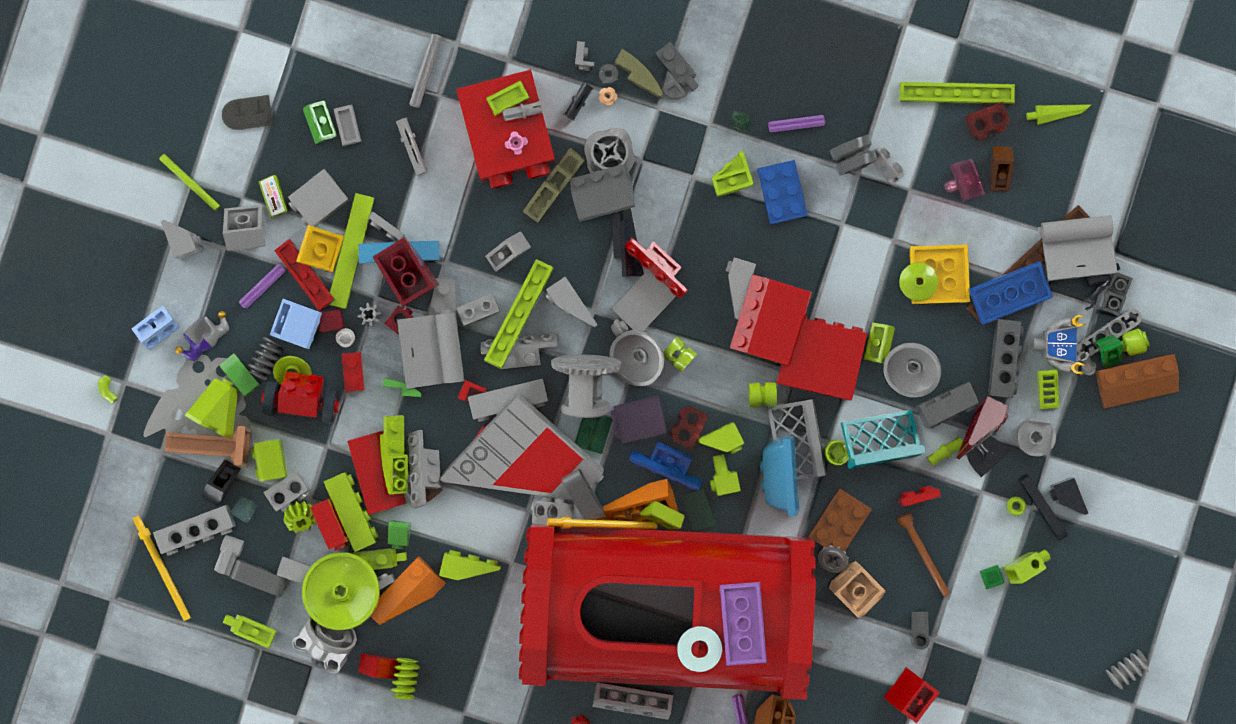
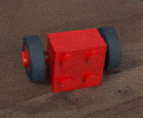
M286 372L280 390L278 382H267L261 399L263 414L274 416L278 406L279 413L316 417L318 410L322 408L323 423L333 424L340 407L338 391L327 389L322 402L324 377Z

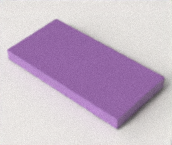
M760 582L720 585L726 666L767 663Z

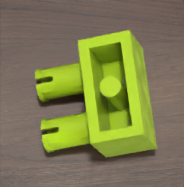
M725 455L713 456L716 473L712 476L713 480H710L712 492H716V495L719 496L741 491L737 472L728 471Z

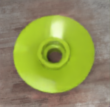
M918 262L908 265L902 271L899 284L901 291L906 297L911 300L922 301L930 298L935 293L938 286V278L932 267ZM917 278H922V285L916 283Z
M286 356L279 359L273 368L274 378L280 385H282L286 372L312 375L309 365L303 359L295 356Z

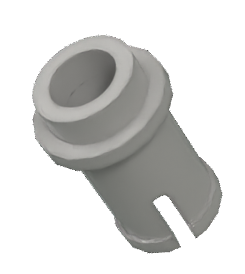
M1085 351L1079 353L1077 360L1085 365L1081 367V371L1086 375L1094 374L1096 364L1092 362L1089 353H1085Z

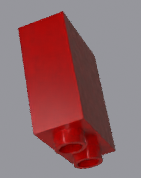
M531 69L456 89L481 182L489 181L491 189L513 184L511 175L526 171L528 179L550 174L548 165L556 163L543 113L526 116V119L522 117L505 121L503 113L497 116L494 115L486 99L521 81L530 99L520 104L527 105L538 102L539 98ZM514 131L518 132V135L522 138L526 137L528 140L527 145H524L522 153L519 155L515 154L512 149L505 147V142L509 140L511 133Z

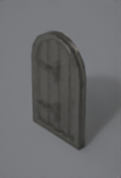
M269 95L229 101L222 109L224 124L233 130L272 126L273 119Z

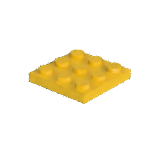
M968 244L909 247L910 264L925 263L934 269L938 278V286L935 293L926 300H911L912 304L970 302L968 290ZM922 278L916 279L918 285H922Z

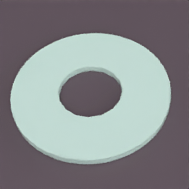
M698 626L690 628L681 636L677 646V653L681 663L686 668L696 672H703L713 668L718 663L722 654V644L720 638L713 630ZM698 640H702L708 645V653L702 658H696L691 652V646Z

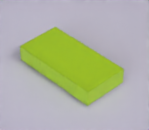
M519 81L486 99L494 115L497 116L503 113V110L510 109L530 98L522 82Z

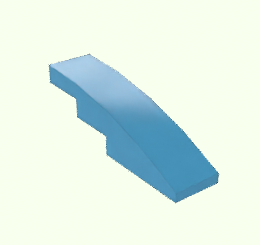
M439 241L410 242L423 261L440 260ZM395 242L358 244L359 264L376 263L373 256Z

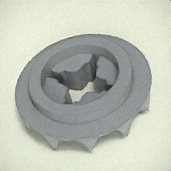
M832 545L829 547L824 546L818 554L820 566L828 572H842L848 565L849 557L846 556V551H842L839 546L837 548ZM831 556H832V557H835V556L837 557V560H836V561H835L834 559H832V560H829V559H830Z

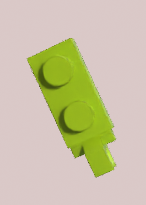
M392 548L353 552L354 555L365 560L373 570L393 568L398 566L397 561L407 560L406 552L396 553V549Z
M237 614L236 618L226 615L223 623L232 626L230 631L234 632V634L266 648H270L277 633V630L243 615Z

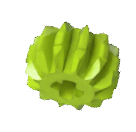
M296 501L295 505L289 504V509L284 510L283 520L289 531L293 530L295 533L302 531L304 533L306 529L311 530L312 525H316V520L310 509L311 503L307 504L303 501L299 504Z

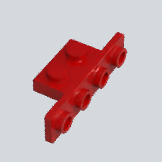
M633 238L624 245L628 253L635 256L644 268L650 270L659 282L664 283L673 295L680 298L688 291L674 277L682 267L655 242L646 250Z

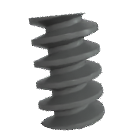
M263 337L262 339L266 344H259L262 351H255L259 357H252L251 359L255 364H248L247 366L251 369V371H248L249 373L267 381L268 378L264 373L271 374V370L268 367H274L275 364L272 360H279L276 353L282 354L283 351L279 347L283 346L267 337Z

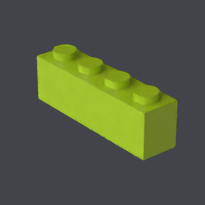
M344 472L324 481L354 552L378 542L376 539L379 537L375 527L371 528L369 523L371 517L368 515L367 509L363 510L361 505L363 499L359 492H355L353 487L355 485L353 476Z

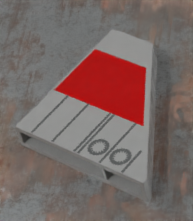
M517 393L441 474L440 480L448 483L572 500L563 484L562 477L580 469L591 487L593 484L597 485L603 479L604 468L522 395Z

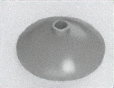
M630 330L620 334L610 348V357L621 361V367L615 373L628 384L634 386L649 385L658 379L663 371L665 363L663 350L656 339L643 331Z
M904 343L896 346L887 355L884 362V375L890 387L899 394L907 397H922L931 393L937 387L941 378V364L935 353L926 346L918 343ZM912 363H916L918 367H914Z

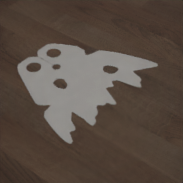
M201 355L196 360L204 363L205 368L201 373L193 371L192 366L196 361L187 359L177 373L176 382L180 387L178 389L166 390L148 420L143 436L147 437L162 429L169 433H180L182 427L187 426L189 431L195 428L197 435L224 437L216 433V430L213 431L186 417L185 414L208 387L205 385V380L209 379L211 382L215 378L230 380L227 375L220 377L216 373V368L226 358H216L211 362L208 356ZM239 389L234 430H237L238 426H245L251 429L249 419L246 416L239 415L246 407L244 396ZM179 408L183 412L180 420H173L172 414L175 409ZM250 434V453L251 448H253L252 434Z

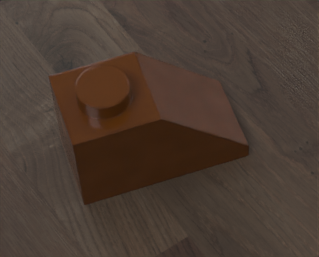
M993 146L990 165V191H1010L1014 167L1012 147Z

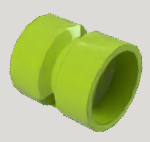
M676 337L663 352L664 358L669 362L673 361V366L680 372L697 355L690 347L686 348L685 343L679 337ZM676 350L681 352L678 357L674 353Z
M765 382L763 386L760 383H748L749 407H761L762 404L765 407H776V382Z
M832 440L825 445L824 457L829 463L842 465L849 460L845 442Z

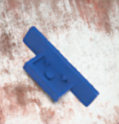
M657 442L651 457L633 450L629 461L634 465L647 468L654 474L663 475L672 482H679L691 490L699 491L703 483L702 479L687 473L693 456L663 443Z

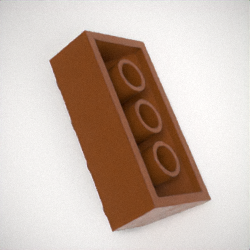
M1175 354L1095 371L1103 408L1179 392V371Z

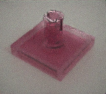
M972 159L950 165L955 179L945 182V189L948 193L959 190L963 201L985 195Z

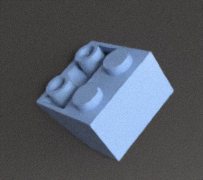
M283 299L270 335L309 349L317 326L320 323L322 313Z

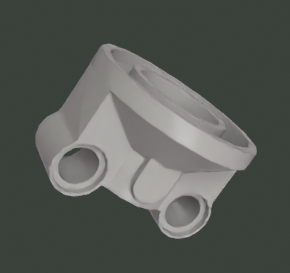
M309 616L303 628L293 639L292 645L299 652L308 651L314 659L324 662V667L328 672L335 674L347 662V656L354 648L357 638L353 629L343 631L328 629L315 622Z

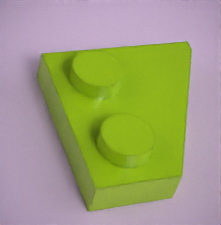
M743 150L712 177L717 197L754 186Z

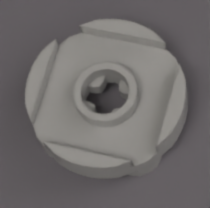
M1031 418L1024 421L1018 428L1016 440L1019 448L1026 454L1042 456L1054 447L1056 433L1046 420ZM1036 431L1041 436V440H1037V443L1031 438V435H1034Z

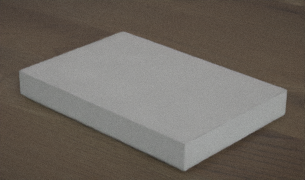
M648 270L611 310L633 330L644 331L676 296Z

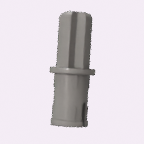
M538 101L527 105L520 104L518 107L503 110L505 121L522 117L526 119V116L541 114V103Z

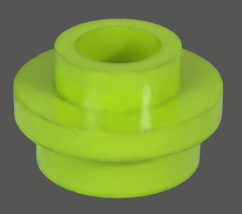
M1012 497L1008 500L1006 508L1011 515L1019 516L1024 513L1026 503L1020 497ZM1017 502L1019 504V508L1017 510H1014L1013 504Z

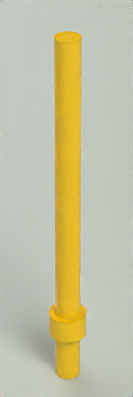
M139 515L132 518L139 531L138 535L141 540L143 539L183 620L190 619L191 617L150 538L151 533L149 529L145 528Z
M562 517L561 519L547 518L546 522L547 526H561L562 529H570L571 527L657 529V524L654 522L583 520Z

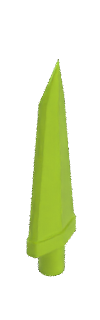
M1091 105L1035 106V112L1026 113L1027 120L1036 119L1037 125L1081 114Z

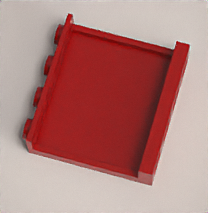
M805 315L790 366L780 365L776 384L852 401L867 333L863 332V328L852 326V329L844 328L845 324L833 322V325L826 324L824 319L815 318L813 321L807 319Z

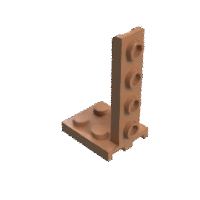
M238 426L237 430H234L233 438L231 439L219 436L166 432L165 452L231 457L234 465L248 468V455L251 446L250 434H252V430L245 426Z

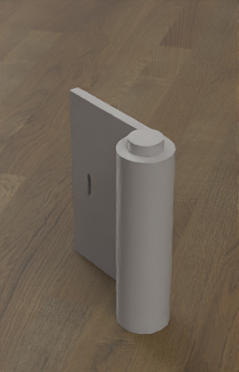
M1111 215L1041 223V227H1038L1039 239L1042 238L1048 281L1118 273L1112 241L1114 229Z
M451 309L440 310V314L397 320L406 389L464 381L455 312H451Z

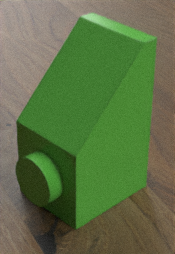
M396 520L389 522L388 544H392V548L404 549V546L409 545L411 522Z

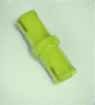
M957 436L946 445L942 444L940 449L926 457L929 464L934 467L945 458L949 459L951 454L960 449L963 442L962 439Z

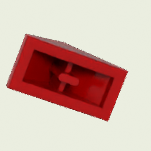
M361 653L358 672L374 678L396 679L394 673H397L398 669L395 666H398L399 662L393 658Z

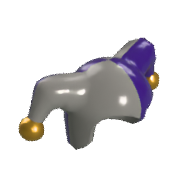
M224 311L218 313L220 325H214L206 316L194 322L183 334L191 345L190 351L177 346L175 352L182 354L189 360H198L204 351L213 348L218 339L228 332L229 325L225 318L226 313Z

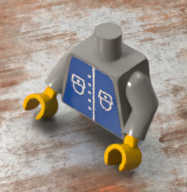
M1084 315L1059 319L1049 325L1048 331H1044V339H1033V350H1043V358H1046L1050 365L1060 371L1074 372L1079 375L1084 374L1083 372H1078V367L1085 365L1077 362L1078 327L1086 325V323L1080 324L1079 318L1085 317Z

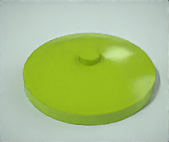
M332 553L320 558L310 567L302 584V600L310 617L321 626L338 631L356 628L367 621L374 613L380 596L379 581L373 568L362 558L350 553Z

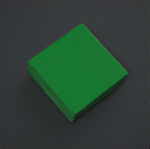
M998 565L979 571L985 589L1004 583Z

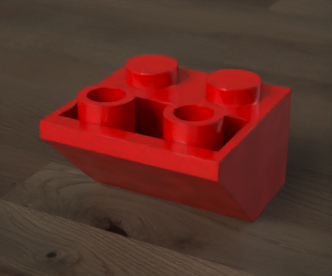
M906 667L883 698L915 723H918L940 692Z

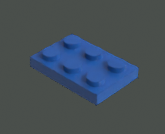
M795 160L757 168L770 225L808 216Z

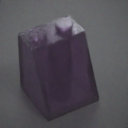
M659 395L613 406L614 410H611L613 422L617 421L618 429H615L616 437L622 443L667 434Z

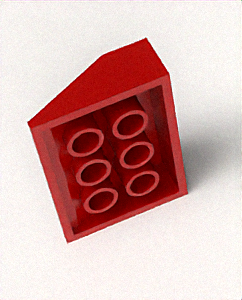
M752 274L730 348L790 366L812 292Z

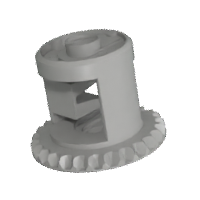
M566 355L551 360L553 369L569 374L568 402L561 406V411L565 415L594 418L605 416L609 413V402L602 400V375L618 371L621 367L620 360L601 355Z

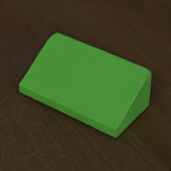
M325 101L309 104L303 108L316 144L337 137Z

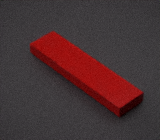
M288 239L274 250L320 312L335 301V298L312 267L296 262L299 250L291 239Z

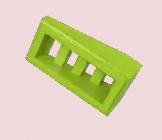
M1058 369L1036 371L1039 409L1059 408ZM1043 376H1052V380H1043ZM1043 384H1053V387L1043 388ZM1053 391V395L1044 396V392ZM1044 399H1054V403H1044Z

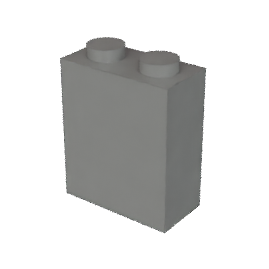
M325 169L288 196L291 201L288 204L295 212L299 211L302 217L300 219L306 227L308 225L317 227L350 201Z

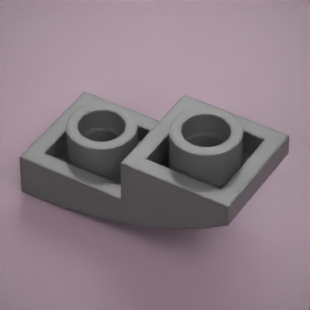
M1119 272L1113 274L1101 309L1120 315L1133 278Z

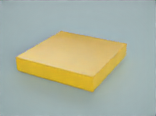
M308 225L296 262L333 273L344 236Z

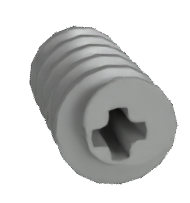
M1139 649L1136 650L1137 656L1133 653L1130 654L1131 660L1125 657L1123 659L1124 664L1117 662L1118 669L1115 666H1111V672L1106 670L1109 678L1120 689H1123L1122 682L1129 685L1128 678L1135 681V674L1141 677L1142 669L1147 673L1149 672L1148 661Z

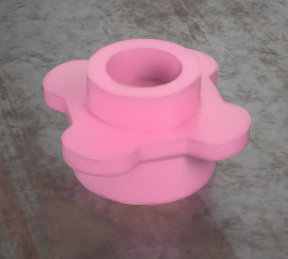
M514 131L511 133L509 140L505 142V147L512 149L515 154L519 155L522 153L524 145H527L528 140L526 137L522 138L518 135V132Z

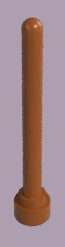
M911 513L903 514L896 519L897 522L904 529L906 528L940 592L944 597H947L949 590L912 525L914 523Z

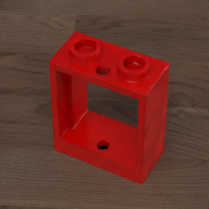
M331 498L311 506L310 509L328 549L334 548L337 551L347 546L346 542L349 541V538Z

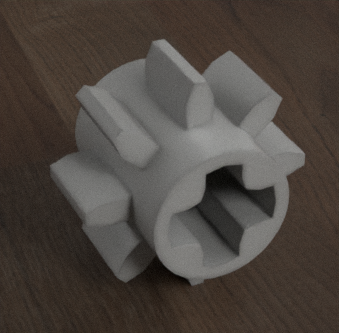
M367 303V308H359L362 311V315L357 317L364 319L362 325L369 322L370 327H373L374 321L380 323V320L377 318L382 312L376 311L377 305L371 308L370 304ZM373 310L372 314L374 318H368L367 320V315L365 313L367 311L371 312Z

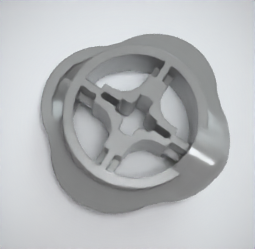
M611 128L597 131L588 137L584 151L590 173L608 169V167L604 166L610 162L619 165L625 164L628 172L631 170L634 164L632 141L627 131L621 128ZM606 140L613 141L610 145L600 144V142ZM619 144L623 147L625 152L624 160L620 158L621 155H619L616 151L618 149ZM595 148L602 155L600 163L594 157L593 151ZM613 149V154L605 159L606 152L609 153Z

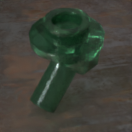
M732 112L733 127L738 131L747 130L751 124L749 115L744 112Z

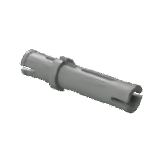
M404 118L396 121L402 137L401 142H404L416 176L426 173L427 170L415 141V133H412L407 121L408 119ZM404 130L407 131V134H408V137H409V139H410L411 145L409 144L408 138H407L406 133H405ZM412 149L415 152L419 164H417Z

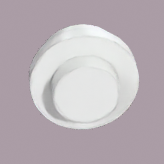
M341 329L336 334V341L342 347H349L355 341V334L350 329Z

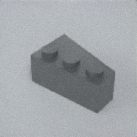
M966 382L915 407L924 427L934 428L945 419L949 421L958 417V413L963 410L966 413L975 409V405L979 401L970 382Z

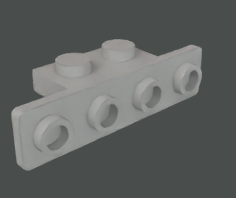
M545 333L539 336L526 335L518 338L502 369L541 365L539 348L558 346L557 334ZM493 339L481 342V354L488 353L494 341Z
M422 430L408 434L410 499L412 508L415 509L426 505L425 488H441L439 450L423 449Z

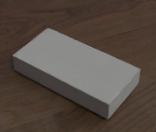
M353 105L335 108L334 113L342 146L362 142Z

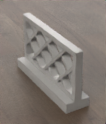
M814 399L768 407L773 440L779 439L776 432L780 426L790 432L788 436L793 434L801 440L795 448V453L804 459L800 466L796 467L797 473L802 474L797 476V480L827 475ZM802 405L803 414L798 419L790 412L794 406ZM781 409L786 413L781 422L774 418L773 410ZM788 415L797 421L792 430L782 424ZM799 423L806 427L807 432L803 438L793 432ZM802 442L810 448V452L806 457L797 451ZM805 461L813 465L814 473L805 474L800 470Z

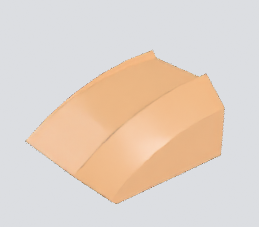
M856 561L849 563L845 570L834 580H831L829 589L858 618L865 615L885 593V590Z

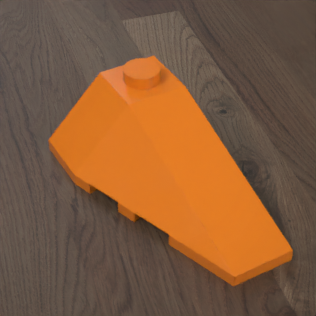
M668 479L648 483L603 506L602 508L606 516L599 520L652 522L642 517L640 513L653 501H657L677 512L679 511L674 491Z

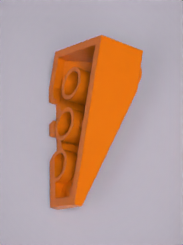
M419 556L379 597L377 607L371 617L380 625L434 597L446 582Z

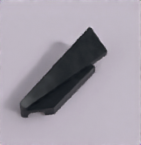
M631 208L612 213L614 258H621L622 277H641L644 275L641 262L635 256L630 255L624 247L631 238L637 241Z

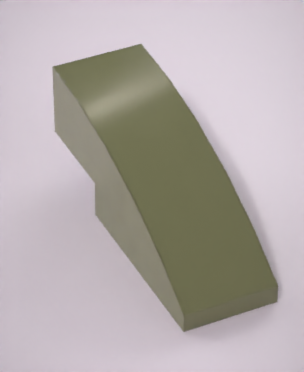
M622 49L615 61V65L630 73L628 77L629 82L661 99L663 92L649 70L633 55Z

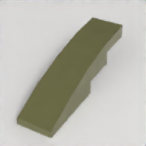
M570 148L549 177L543 182L523 212L539 223L586 159Z

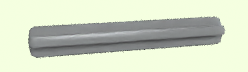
M431 35L410 100V106L420 107L442 40L439 35Z

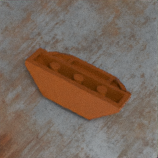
M771 695L756 710L754 724H795L796 715L790 699H783L780 695Z

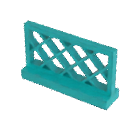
M912 410L840 423L849 457L847 462L849 469L918 457L926 453L924 445L921 446ZM907 415L909 421L907 427L898 422L901 416ZM884 419H888L893 423L890 430L881 425ZM867 422L876 426L872 434L864 429ZM853 425L858 429L855 437L849 434L847 426ZM895 426L904 431L901 438L892 433ZM878 429L887 434L883 441L875 436ZM861 432L870 437L866 445L857 439ZM907 433L913 437L914 444L909 445L903 441ZM889 437L898 442L895 448H891L886 444ZM872 439L880 444L878 451L868 447ZM854 443L863 448L860 454L854 455L852 448Z

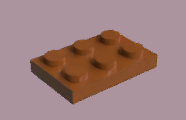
M839 488L808 537L822 546L829 547L832 545L836 548L839 546L842 551H845L872 509Z

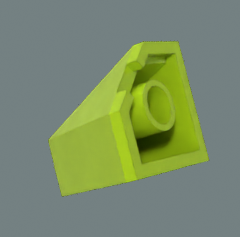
M215 378L187 411L185 416L201 426L213 431L216 430V433L231 439L234 431L238 389L233 387L234 383L226 378L222 380Z

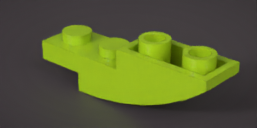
M383 416L384 434H380V447L387 490L389 494L408 493V455L404 454V416Z

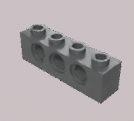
M995 320L987 396L1013 398L1017 394L1018 384L1015 383V377L1019 375L1020 370L1017 358L1021 356L1022 351L1019 340L1020 337H1023L1024 326H1021V321ZM1007 334L1013 338L1011 345L1004 343V337ZM1005 353L1011 358L1009 364L1002 362V356ZM1002 373H1006L1009 377L1008 382L1005 384L1000 381Z

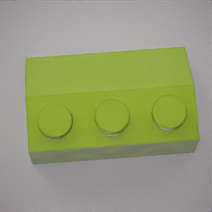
M734 422L697 439L701 444L725 452L729 451L732 454L741 450V445L744 444Z

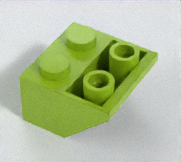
M282 439L253 443L254 447L251 448L253 459H256L257 462L255 475L256 478L260 479V482L288 476Z

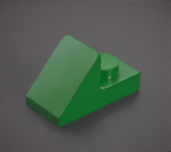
M1110 335L1095 341L1101 353V364L1104 369L1122 362V343L1118 338Z

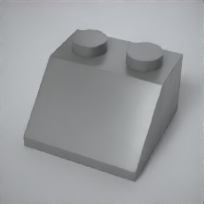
M262 204L224 209L223 236L227 251L265 247L266 230Z
M166 220L161 221L174 258L182 260L202 252L201 247H203L200 236Z

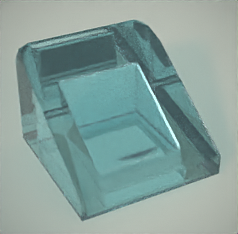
M241 496L230 513L248 523L258 505Z

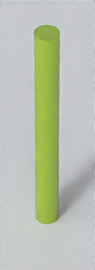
M165 154L159 158L214 211L220 207L211 196Z

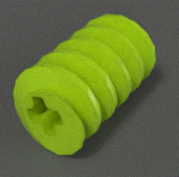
M397 658L396 660L401 665L395 666L396 669L400 670V673H394L398 680L392 681L397 686V688L391 689L392 692L396 693L393 697L413 700L414 696L410 693L415 692L416 689L411 685L417 684L413 677H418V673L414 670L420 668L415 663L419 661L409 658Z

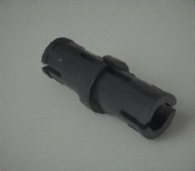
M583 82L577 94L571 98L572 102L563 115L574 121L582 106L586 105L585 101L594 88Z

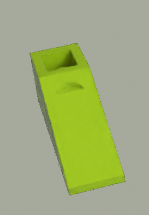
M450 550L449 553H444L439 576L461 580L498 571L501 569V566L495 560L487 559V562L480 561L478 556L468 554V557L460 556L461 552Z

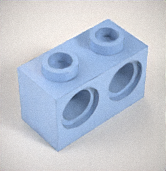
M161 306L134 326L132 330L141 343L148 350H151L180 327L171 314Z

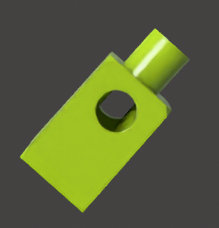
M1046 550L1039 553L1037 551L1028 552L1002 568L1011 584H1021L1045 570L1046 566L1044 563L1051 560V557Z

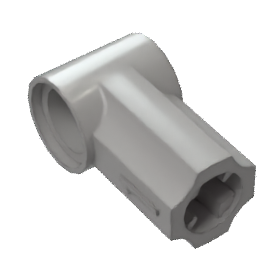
M226 534L221 544V553L214 570L230 576L234 563L242 552L245 541Z

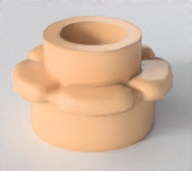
M608 87L600 90L599 101L602 104L611 106L617 101V94L613 88Z

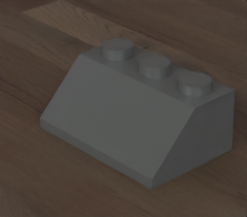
M625 164L570 179L571 194L580 222L635 207L632 178Z

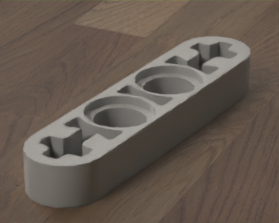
M1129 309L1078 343L1077 355L1081 353L1082 344L1087 346L1091 343L1089 341L1090 338L1094 346L1087 349L1089 356L1099 351L1095 343V337L1099 333L1104 334L1105 337L1114 335L1116 338H1119L1141 322V313L1136 309ZM1129 313L1137 315L1135 317L1136 322L1129 321L1126 325L1123 322L1130 317ZM1114 323H1119L1122 327L1121 332L1118 334L1114 333L1111 329Z

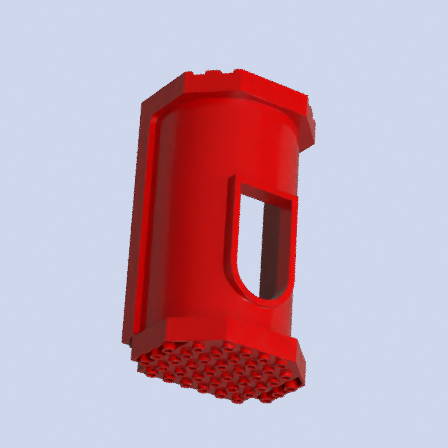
M532 524L527 529L526 542H529V546L524 554V562L527 563V567L523 572L522 584H526L521 597V604L525 605L520 616V624L524 625L519 635V644H522L519 650V662H522L519 668V680H522V685L546 686L547 680L774 691L779 692L783 699L807 700V687L809 686L810 675L806 674V672L812 666L816 579L814 574L811 573V571H815V541L809 537L659 529L590 527L562 529L558 526ZM760 582L767 663L726 666L720 585ZM604 583L694 587L692 628L698 626L706 627L718 635L722 644L720 660L713 668L703 672H696L686 668L681 663L677 653L678 645L600 640L591 635L584 627L580 615L581 603L592 588ZM698 640L691 646L693 656L696 658L706 656L708 653L706 642Z

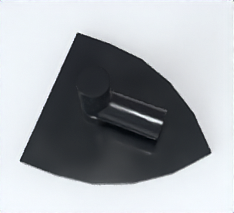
M990 436L967 453L966 456L975 472L980 477H983L1009 451L996 438Z

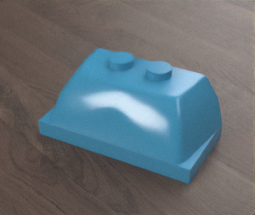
M785 436L773 440L764 447L763 461H760V471L764 473L761 487L762 492H765L766 504L777 511L788 512V517H792L799 513L794 436Z

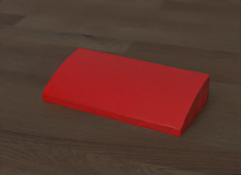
M384 430L347 441L368 515L407 504L404 493L389 494L387 490L380 447V434H384Z

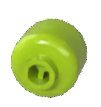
M1140 329L1126 332L1122 336V351H1127L1129 356L1145 353L1147 347L1150 346L1146 332H1142Z

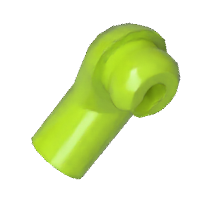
M105 375L99 378L97 382L99 394L108 402L114 404L118 396L109 390L111 379Z

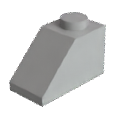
M520 231L503 241L485 257L495 272H497L525 253L531 246Z

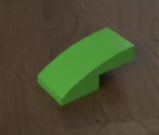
M234 353L219 365L245 397L260 386L258 381L248 372L249 370Z
M383 379V386L402 388L401 396L422 397V393L416 388L406 389V383Z

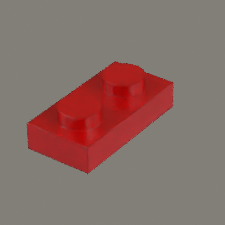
M362 353L342 354L345 392L365 390Z

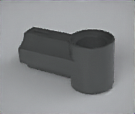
M911 612V644L916 649H926L930 644L928 612ZM920 635L925 638L923 646H917L915 642L916 638Z

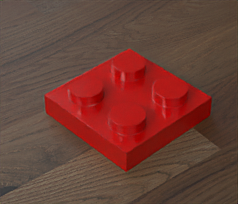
M929 485L919 488L920 492L915 493L912 490L901 493L902 497L897 499L899 505L905 507L941 497L939 489Z

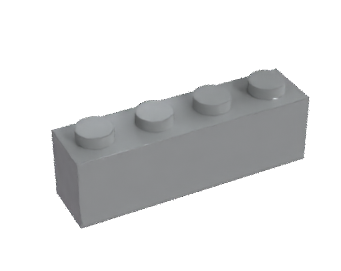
M543 378L469 396L468 400L473 419L478 418V422L489 420V415H498L517 393L522 395L535 408L545 406L548 397Z

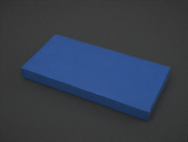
M1040 261L968 289L981 325L1053 298Z

